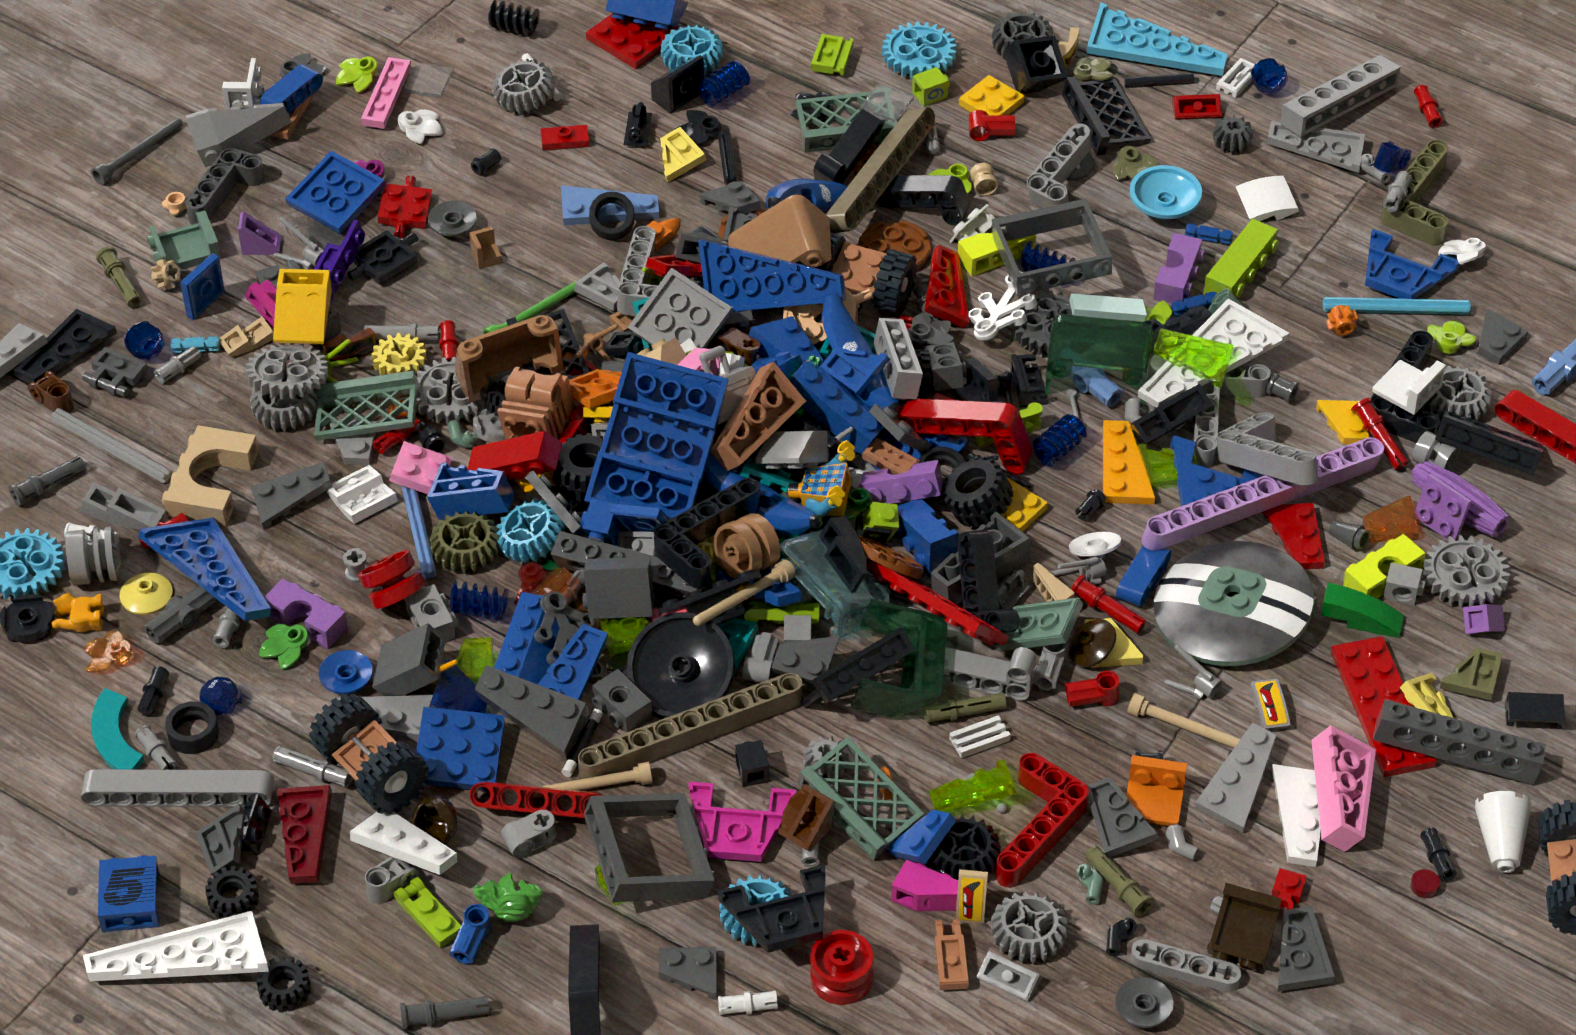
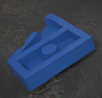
M835 348L820 367L847 389L860 396L890 359L885 353L874 355L867 354L866 351H849L843 348Z
M932 810L892 842L886 850L893 857L925 864L954 825L956 819L950 813Z

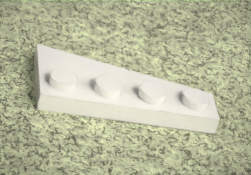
M393 811L392 814L376 812L350 831V841L441 875L457 863V852Z

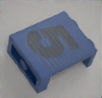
M156 855L99 860L98 919L102 932L159 927V914L156 906V880L160 876V870Z

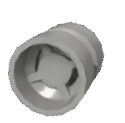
M1429 431L1424 432L1414 447L1412 460L1422 464L1428 461L1451 471L1459 457L1460 449L1435 440L1436 435Z

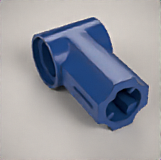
M481 904L470 905L464 911V921L450 950V956L457 960L458 963L465 965L474 963L483 940L490 934L489 912ZM474 921H482L477 924L473 923Z

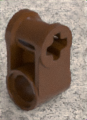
M731 328L713 340L712 348L722 346L726 352H733L735 355L744 357V363L751 366L757 360L756 356L760 349V342L736 328Z
M47 371L43 378L35 383L31 382L28 384L31 396L52 412H55L57 408H61L68 413L73 410L74 404L68 384L60 380L53 372Z

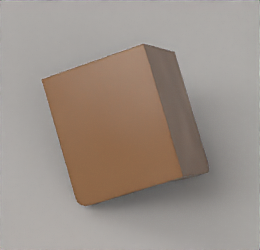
M492 227L469 232L471 253L479 269L502 263V256L495 244V235Z

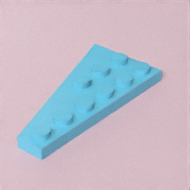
M1102 2L1100 3L1087 45L1088 54L1220 76L1224 74L1228 54L1202 44L1198 46L1189 42L1190 38L1185 36L1178 38L1171 35L1170 30L1141 18L1132 19L1127 17L1124 11L1118 10L1115 12L1110 10L1108 5Z

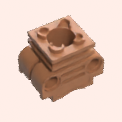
M515 367L505 385L507 401L503 400L501 403L502 408L499 407L497 413L505 439L546 431L559 440L562 431L571 422L570 415L577 409V406L572 399L568 376L561 375L560 373L542 375L535 371L520 370V367Z

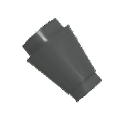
M1334 520L1329 528L1330 535L1353 550H1363L1369 541L1370 532L1362 525Z

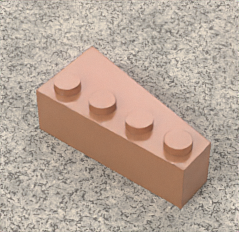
M774 361L758 370L711 449V454L726 471L741 465L806 402Z

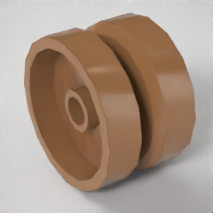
M751 513L736 521L726 523L719 527L714 535L716 557L724 571L732 578L738 579L737 575L747 570H752L753 573L757 571L763 572L777 564L780 558L778 536L769 521L759 514Z

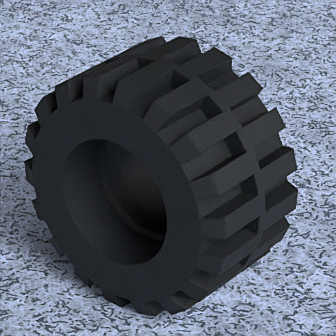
M587 433L584 436L577 434L575 438H567L566 443L562 442L555 470V479L559 491L562 494L566 493V497L569 499L576 498V501L579 502L585 499L598 451H600L603 443V436H593L592 433Z
M980 457L978 460L973 458L969 462L965 463L964 461L958 468L955 467L951 471L952 473L945 478L946 482L942 485V496L959 523L965 524V526L971 527L974 525L975 527H980L982 524L986 525L991 521L990 517L995 512L1000 515L1008 510L1007 506L1012 503L1013 488L997 462L995 463L993 459L989 458L986 460L985 457Z

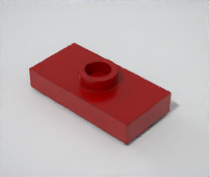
M587 125L540 128L542 150L589 147Z

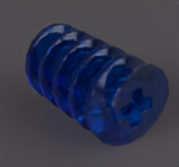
M731 61L714 71L713 74L700 80L698 84L700 96L706 105L714 107L716 102H722L723 98L727 99L730 94L733 95L737 90L743 89L744 85H749L750 75L742 64L737 61Z
M1029 241L1023 249L1020 267L1023 271H1032L1067 263V255L1063 254L1058 259V251H1054L1050 256V248L1046 247L1041 252V244H1037L1032 249L1033 241ZM1072 257L1069 262L1076 261V259Z
M1066 414L1062 416L1060 420L1056 421L1053 426H1050L1033 441L1032 447L1036 458L1046 467L1054 466L1055 462L1060 461L1062 456H1066L1069 451H1072L1075 445H1079L1082 442V438L1087 437L1086 427L1074 415Z
M456 580L450 592L451 611L454 614H458L461 611L466 616L471 613L473 617H479L482 614L484 619H489L492 615L493 620L499 621L506 611L509 591L505 588L502 595H499L498 587H494L492 593H489L488 586L484 585L482 591L479 592L478 584L474 583L471 590H468L467 582H464L460 589Z

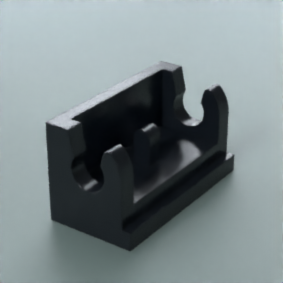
M1011 354L1010 372L1012 373V380L1020 408L1028 407L1029 404L1034 402L1041 405H1047L1048 403L1047 396L1045 395L1046 391L1039 374L1038 364H1025L1027 361L1036 360L1033 354L1017 356L1016 354Z
M1508 692L1504 704L1506 725H1512L1514 721L1553 722L1555 727L1561 728L1562 724H1564V694Z

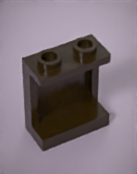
M1226 883L1210 943H1208V954H1211L1212 958L1228 962L1232 960L1239 962V966L1247 970L1256 971L1257 968L1264 969L1281 910L1282 898Z

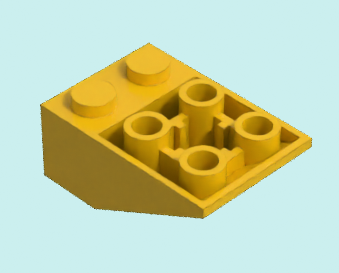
M279 270L273 343L324 344L332 294L330 270Z

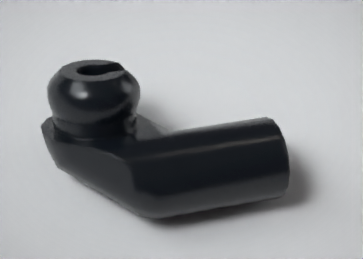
M1126 918L1109 927L1106 953L1108 955H1119L1121 942L1131 937L1136 931L1137 924L1132 918Z

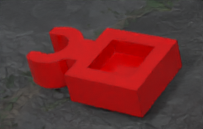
M1279 868L1272 889V896L1282 898V907H1285L1287 910L1293 909V902L1297 904L1300 902L1307 875Z

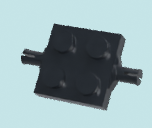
M386 230L362 244L355 254L353 261L357 267L347 272L349 279L354 281V279L365 274L380 285L417 263V254L409 249V246L419 241L418 236L412 232L402 239Z

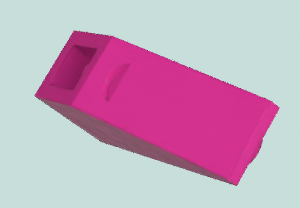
M906 860L892 883L891 901L915 911H956L958 880L948 874L931 870L923 864Z

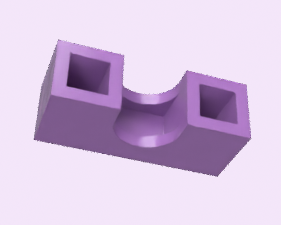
M1173 234L1167 251L1166 267L1161 266L1155 281L1153 300H1164L1166 303H1172L1177 300H1182L1183 302L1185 297H1190L1193 286L1191 280L1196 281L1199 270L1197 264H1202L1205 250L1201 249L1202 239Z
M935 460L913 464L909 471L896 475L889 474L888 468L863 472L859 486L869 491L873 502L892 504L940 496L944 482L939 461Z
M281 579L264 597L271 607L270 619L288 626L294 619L306 617L307 619L304 622L305 628L309 633V639L327 649L348 629L346 613L341 607L324 601L317 594H311L303 590L296 583H290Z

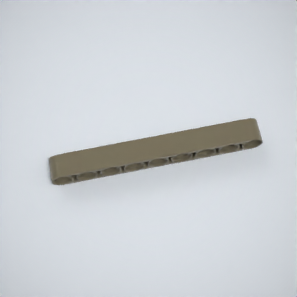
M931 107L911 109L904 113L826 214L830 219V232L841 233L856 229L933 128L935 114Z
M786 673L584 748L578 755L580 778L585 779L633 769V767H637L638 763H650L794 709L802 701V679L795 673Z

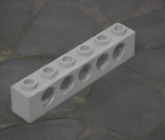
M1382 55L1368 60L1283 104L1280 124L1302 137L1398 87L1401 67Z

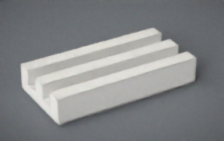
M1240 58L1217 82L1216 90L1224 89L1225 94L1228 95L1231 92L1232 97L1237 98L1259 75L1261 67ZM1236 75V78L1230 84H1227Z
M999 715L949 733V739L960 758L1008 742L1011 737L1009 731L1006 732L1004 723L1001 724ZM999 733L996 736L985 739L986 737ZM975 742V743H973V744H971V745H968V746H965V747H961V746H964V745H966V744Z

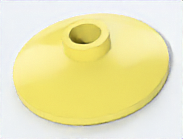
M157 573L135 575L127 580L120 590V601L127 611L138 615H149L159 612L165 608V605L173 596L170 581Z

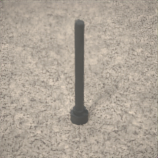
M179 118L174 119L109 164H99L91 169L94 180L100 185L111 180L114 171L182 126V120Z

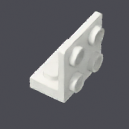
M251 58L247 82H223L222 90L226 110H231V107L239 106V109H250L254 105H260V98L264 94V84H260L262 69L257 67L256 58Z
M1399 360L1373 386L1372 392L1415 415L1441 388L1446 365L1437 360L1430 368L1427 367L1422 372Z

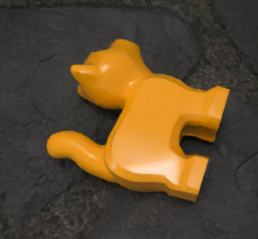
M65 593L58 597V599L53 600L57 607L56 616L70 614L69 620H54L52 622L53 628H63L76 632L102 630L103 621L100 620V616H103L104 613L102 594H97L95 597L76 598L71 593Z

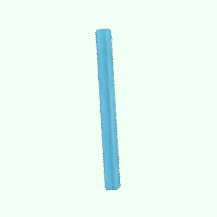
M1325 297L1322 302V308L1325 312H1330L1332 308L1338 305H1348L1350 310L1361 313L1468 315L1471 310L1469 300Z

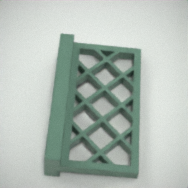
M880 90L796 100L804 153L832 150L863 107H868L875 111L877 115H882L889 119V121H885L882 130L871 145L881 144L897 124L889 91ZM884 98L885 100L881 107L872 103L874 99ZM857 101L862 105L856 110L849 106V104ZM829 104H835L839 106V108L835 112H832L825 107ZM802 107H813L816 110L810 115L804 112ZM843 110L853 114L848 120L839 116ZM820 113L829 117L825 123L816 118ZM834 120L843 124V126L831 127L829 125ZM810 123L820 127L819 129H806Z
M414 371L320 384L321 389H316L318 396L314 432L316 441L414 427L417 395H420L421 390ZM401 397H408V398H407L404 402H402V403L397 400L398 398H401ZM384 400L379 406L373 404L374 401ZM392 403L397 406L390 414L384 412ZM359 404L354 410L348 407L349 405ZM336 407L329 414L325 412V408ZM367 407L373 410L366 417L359 415ZM343 410L348 413L341 421L335 418ZM403 411L408 414L407 419H395ZM378 415L384 417L379 423H371ZM354 418L360 421L353 427L346 426ZM329 422L335 424L330 430L322 431L323 427Z
M849 737L845 738L811 767L808 765L800 772L798 784L800 786L806 784L836 801L833 820L874 861L882 855L885 848L924 816V813ZM847 747L855 755V762L839 761V753ZM823 766L835 767V779L823 778L817 771ZM853 768L854 780L838 779V769ZM858 769L870 770L874 774V782L859 781ZM838 785L854 786V798L842 797L838 793ZM858 787L873 788V799L857 798ZM877 788L889 789L893 793V801L877 800ZM857 805L873 806V818L861 817L857 813ZM877 806L893 807L892 819L877 818ZM896 807L908 808L914 815L908 820L896 819ZM876 824L892 825V834L884 840L876 832Z

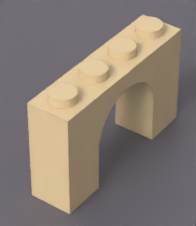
M198 425L194 434L190 435L186 452L180 456L177 472H173L171 476V485L168 491L163 493L162 505L165 506L167 517L174 518L180 513H183L188 521L213 517L218 526L226 527L234 510L231 491L205 487L197 484L194 480L204 470L216 466L251 471L259 453L256 435Z

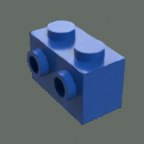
M591 499L588 511H584L582 515L581 527H583L588 539L617 546L619 531L623 530L624 525L612 515V503Z

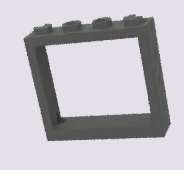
M1086 199L992 219L993 239L1017 295L1112 274V255ZM1082 224L1096 254L1095 257L1023 273L1019 272L1006 241Z
M685 793L590 797L584 817L612 902L707 898L712 885L715 884V873L710 869L707 860V850L703 847L700 840V830L695 825L692 807L688 804ZM673 815L693 874L628 877L609 817Z

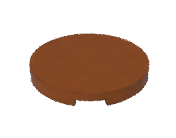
M902 220L899 223L883 224L881 221L871 225L861 234L858 246L886 254L888 250L893 249L915 255V258H917L916 272L926 265L931 253L930 242L925 231L913 223Z
M857 535L865 557L903 575L921 579L923 566L899 551L896 552L891 548L881 545L878 541Z

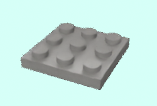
M671 268L630 323L628 329L650 345L663 338L668 342L676 337L680 344L691 338L696 348L705 349L733 309Z

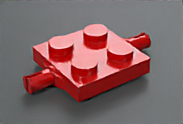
M410 175L406 177L405 185L386 183L387 186L383 189L378 212V223L396 227L394 236L399 237L400 232V238L402 239L404 238L405 229L426 228L432 199V189L414 187L416 178L412 176L410 182Z

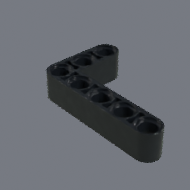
M1423 330L1413 332L1390 369L1399 360H1402L1422 371L1430 359L1433 343L1432 335ZM1375 393L1372 395V406L1378 415L1383 416V425L1389 433L1417 443L1426 431L1437 435L1440 424L1437 415L1421 408L1413 415Z
M752 478L742 479L656 527L654 530V552L656 557L693 588L707 587L711 583V558L697 545L714 536L717 529L722 525L758 511L761 506L760 483Z
M599 924L570 925L568 999L571 1035H601Z

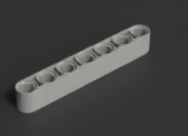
M94 769L85 773L81 800L86 805L95 807H234L238 803L244 807L249 801H254L256 794H259L267 805H270L274 776L270 772L262 770Z

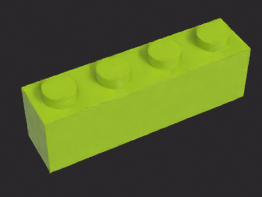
M1252 218L1207 274L1204 294L1212 291L1217 294L1221 290L1228 288L1239 298L1243 293L1245 285L1253 281L1256 271L1264 267L1270 253L1274 254L1279 245V240H1277L1278 229Z

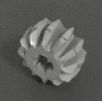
M820 736L819 742L811 740L809 747L805 748L803 752L804 768L808 765L810 767L842 740L834 742L833 736L829 740H824ZM845 748L839 753V761L849 762L848 748ZM823 766L817 772L823 778L834 779L835 767ZM839 768L838 778H842L844 771H847L848 768Z

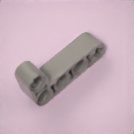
M1082 123L1073 125L1028 177L1027 189L1032 203L1045 208L1069 202L1067 188L1062 183L1092 148L1090 129L1087 125Z
M938 647L934 651L927 674L930 679L938 683L991 695L1003 692L1005 698L1023 701L1030 695L1036 673L1037 656L1032 650L1020 647L1014 650L1011 661H1005L952 648Z

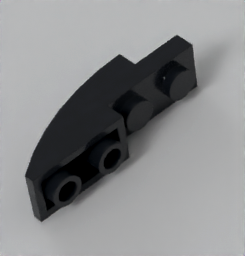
M1203 305L1188 309L1186 313L1179 317L1168 319L1165 324H1161L1157 319L1146 320L1139 327L1119 334L1117 338L1112 340V343L1122 353L1152 354L1169 351L1181 347L1193 335V332L1198 330L1212 316V313Z

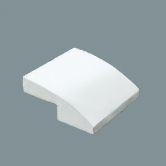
M1284 176L1259 178L1236 186L1250 221L1252 218L1262 221L1274 215L1278 221L1299 212Z
M370 465L332 483V487L326 490L336 506L353 524L398 502L396 493L383 483L381 474Z

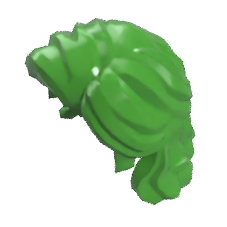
M511 873L503 876L499 883L489 880L482 887L476 884L474 895L477 900L482 902L481 904L491 911H494L498 918L508 922L522 921L534 913V909L541 903L540 899L543 894L542 889L536 884H526L522 879L518 883L521 890H516L515 881Z

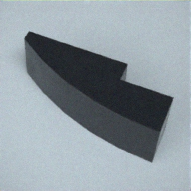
M1199 383L1156 407L1150 413L1133 421L1130 427L1144 448L1212 407V403Z
M833 517L828 520L819 536L828 549L824 556L851 593H855L867 574L864 550L847 517Z

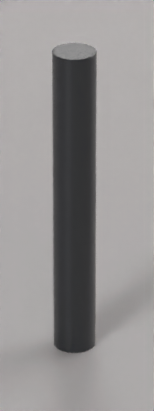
M1193 73L1124 78V87L1194 83Z

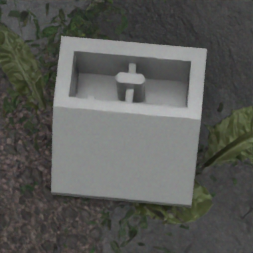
M827 431L774 432L764 441L756 457V464L766 463V469L818 467V462H828Z

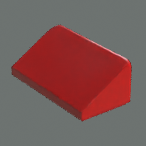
M1220 94L1179 95L1172 98L1175 119L1222 117Z

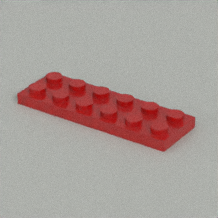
M868 559L866 567L873 571L872 577L883 583L887 582L890 584V588L901 594L905 593L908 595V599L919 605L923 604L927 607L926 610L939 617H944V621L957 628H962L965 634L975 639H980L991 646L994 642L1003 646L1007 642L1008 635L912 577L898 573Z
M1383 636L1331 646L1330 653L1368 743L1372 748L1376 749L1375 759L1382 776L1389 777L1435 768L1437 763L1435 757L1373 740L1376 719L1385 699L1413 707L1406 700L1404 692L1400 689L1403 682Z

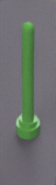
M576 282L571 283L515 316L517 322L533 318L576 293L574 291ZM507 322L501 325L491 324L484 328L482 332L486 334L507 326Z

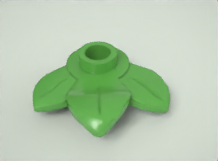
M277 624L266 631L269 639L265 640L261 645L259 656L261 658L278 657L280 668L282 670L289 668L298 661L301 656V650L308 644L309 633L307 629L302 625L289 627L285 624Z

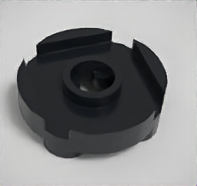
M34 594L21 595L12 599V604L7 608L4 606L0 612L2 630L11 642H30L37 639H46L50 635L52 622L55 620L52 605L49 602L43 601L41 596ZM26 616H31L30 620L23 621L26 618Z

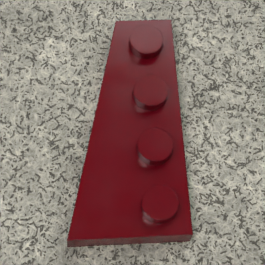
M330 785L276 789L283 827L282 835L285 842L284 850L288 878L291 884L319 882L332 789Z

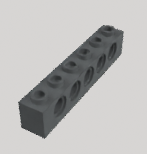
M563 531L559 532L551 552L557 567L571 571L584 569L587 559L651 557L654 593L674 599L677 598L678 600L687 599V594L697 589H702L705 592L710 589L712 584L711 582L704 588H693L655 556Z
M1387 699L1384 700L1376 719L1373 740L1531 785H1534L1543 766L1546 747L1544 743Z

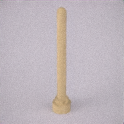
M788 560L780 561L774 565L771 573L696 615L693 618L694 625H703L776 582L787 583L796 576L794 566Z
M1134 693L1130 701L1127 713L1139 717V715L1145 716L1146 714L1232 748H1235L1240 741L1237 737L1150 704V701L1145 700V696Z
M649 762L638 763V766L633 767V770L541 787L581 791L631 781L641 783V785L653 782ZM536 792L532 799L542 798L544 795Z

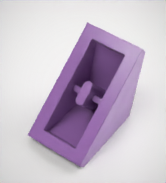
M244 211L240 213L238 234L242 255H273L274 253H279L282 235Z

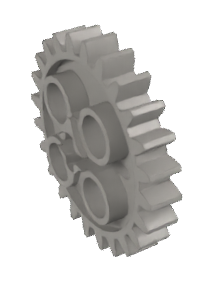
M280 343V347L277 348L274 345H270V350L261 348V353L255 352L254 358H249V363H246V380L249 383V387L253 386L255 392L261 390L262 396L270 393V398L280 395V399H284L286 395H289L291 399H294L296 394L304 397V392L313 394V388L321 389L320 384H325L326 378H328V361L325 360V355H320V350L313 351L312 346L305 349L304 344L294 347V343H290L289 346ZM286 373H288L287 381L284 382V379L287 375Z
M444 357L440 364L433 360L432 367L424 365V371H417V380L421 390L420 395H417L416 409H419V415L426 414L427 420L436 417V423H439L442 419H446L447 424L451 419L460 422L462 417L469 421L470 414L479 416L478 409H485L488 387L481 388L480 400L469 403L456 378V358L453 357L451 362H447ZM453 376L452 404L449 405L450 377ZM487 377V379H488V385H490V384H491L490 378Z
M1459 535L1458 541H1455L1449 536L1448 543L1439 540L1438 546L1432 545L1431 552L1427 551L1423 563V578H1427L1426 586H1432L1431 593L1440 592V600L1448 597L1450 605L1454 601H1458L1461 608L1464 602L1468 603L1471 607L1474 606V602L1484 605L1486 600L1492 604L1494 597H1501L1502 591H1506L1509 581L1510 566L1506 565V557H1500L1501 550L1492 551L1493 544L1483 545L1482 538L1478 542H1474L1473 536H1470L1467 541L1464 540L1462 535Z

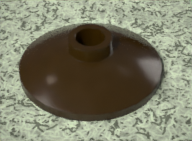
M1094 619L1083 624L1071 638L1069 644L1071 660L1080 667H1092L1101 663L1114 648L1116 642L1114 626L1104 619Z

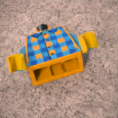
M845 440L838 447L837 451L839 454L829 463L806 469L802 483H789V498H801L804 507L816 515H821V517L826 515L844 516L852 483L847 460L852 461L854 459L855 453L853 450L855 446Z

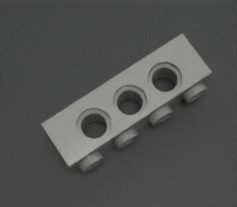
M879 318L873 344L877 355L885 353L890 359L882 370L891 396L899 400L917 399L923 373L904 320Z

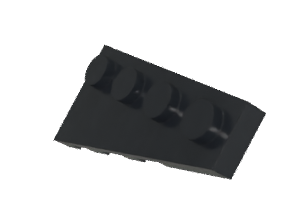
M75 309L46 338L48 342L27 357L14 370L15 376L27 383H35L43 378L47 371L55 374L117 334L116 326L79 309Z

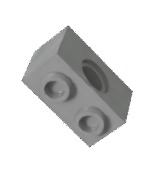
M435 585L419 589L405 598L406 610L415 629L428 623L444 635L446 641L455 639L454 627H457L456 617L452 611L448 612L446 598L443 593H438Z

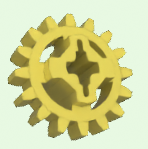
M397 333L395 338L387 335V341L380 339L379 346L374 345L372 362L374 369L379 370L380 375L414 371L417 374L419 367L424 368L425 360H427L424 343H419L418 337L411 340L410 334L401 337V334Z

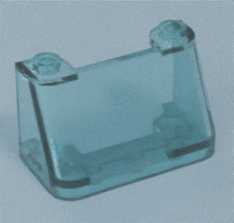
M823 529L784 540L779 545L780 558L777 563L782 560H788L792 563L796 572L795 578L825 608L824 617L827 620L832 618L835 628L832 629L831 633L839 637V641L888 610L889 590L884 584H880L872 577L868 571L855 593H851L824 556L828 549L819 538Z

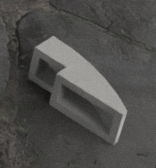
M93 482L82 500L79 512L109 524L139 530L157 526L166 510L121 488L114 492Z

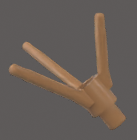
M615 324L595 334H585L583 336L584 345L577 352L576 357L580 358L590 348L593 351H597L605 361H613L603 350L604 342L602 338L618 329V325Z

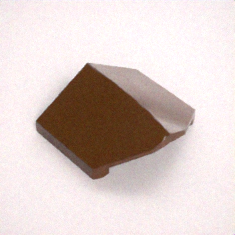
M806 784L802 785L801 789L790 798L785 807L778 833L805 850L810 851L831 829L836 801Z

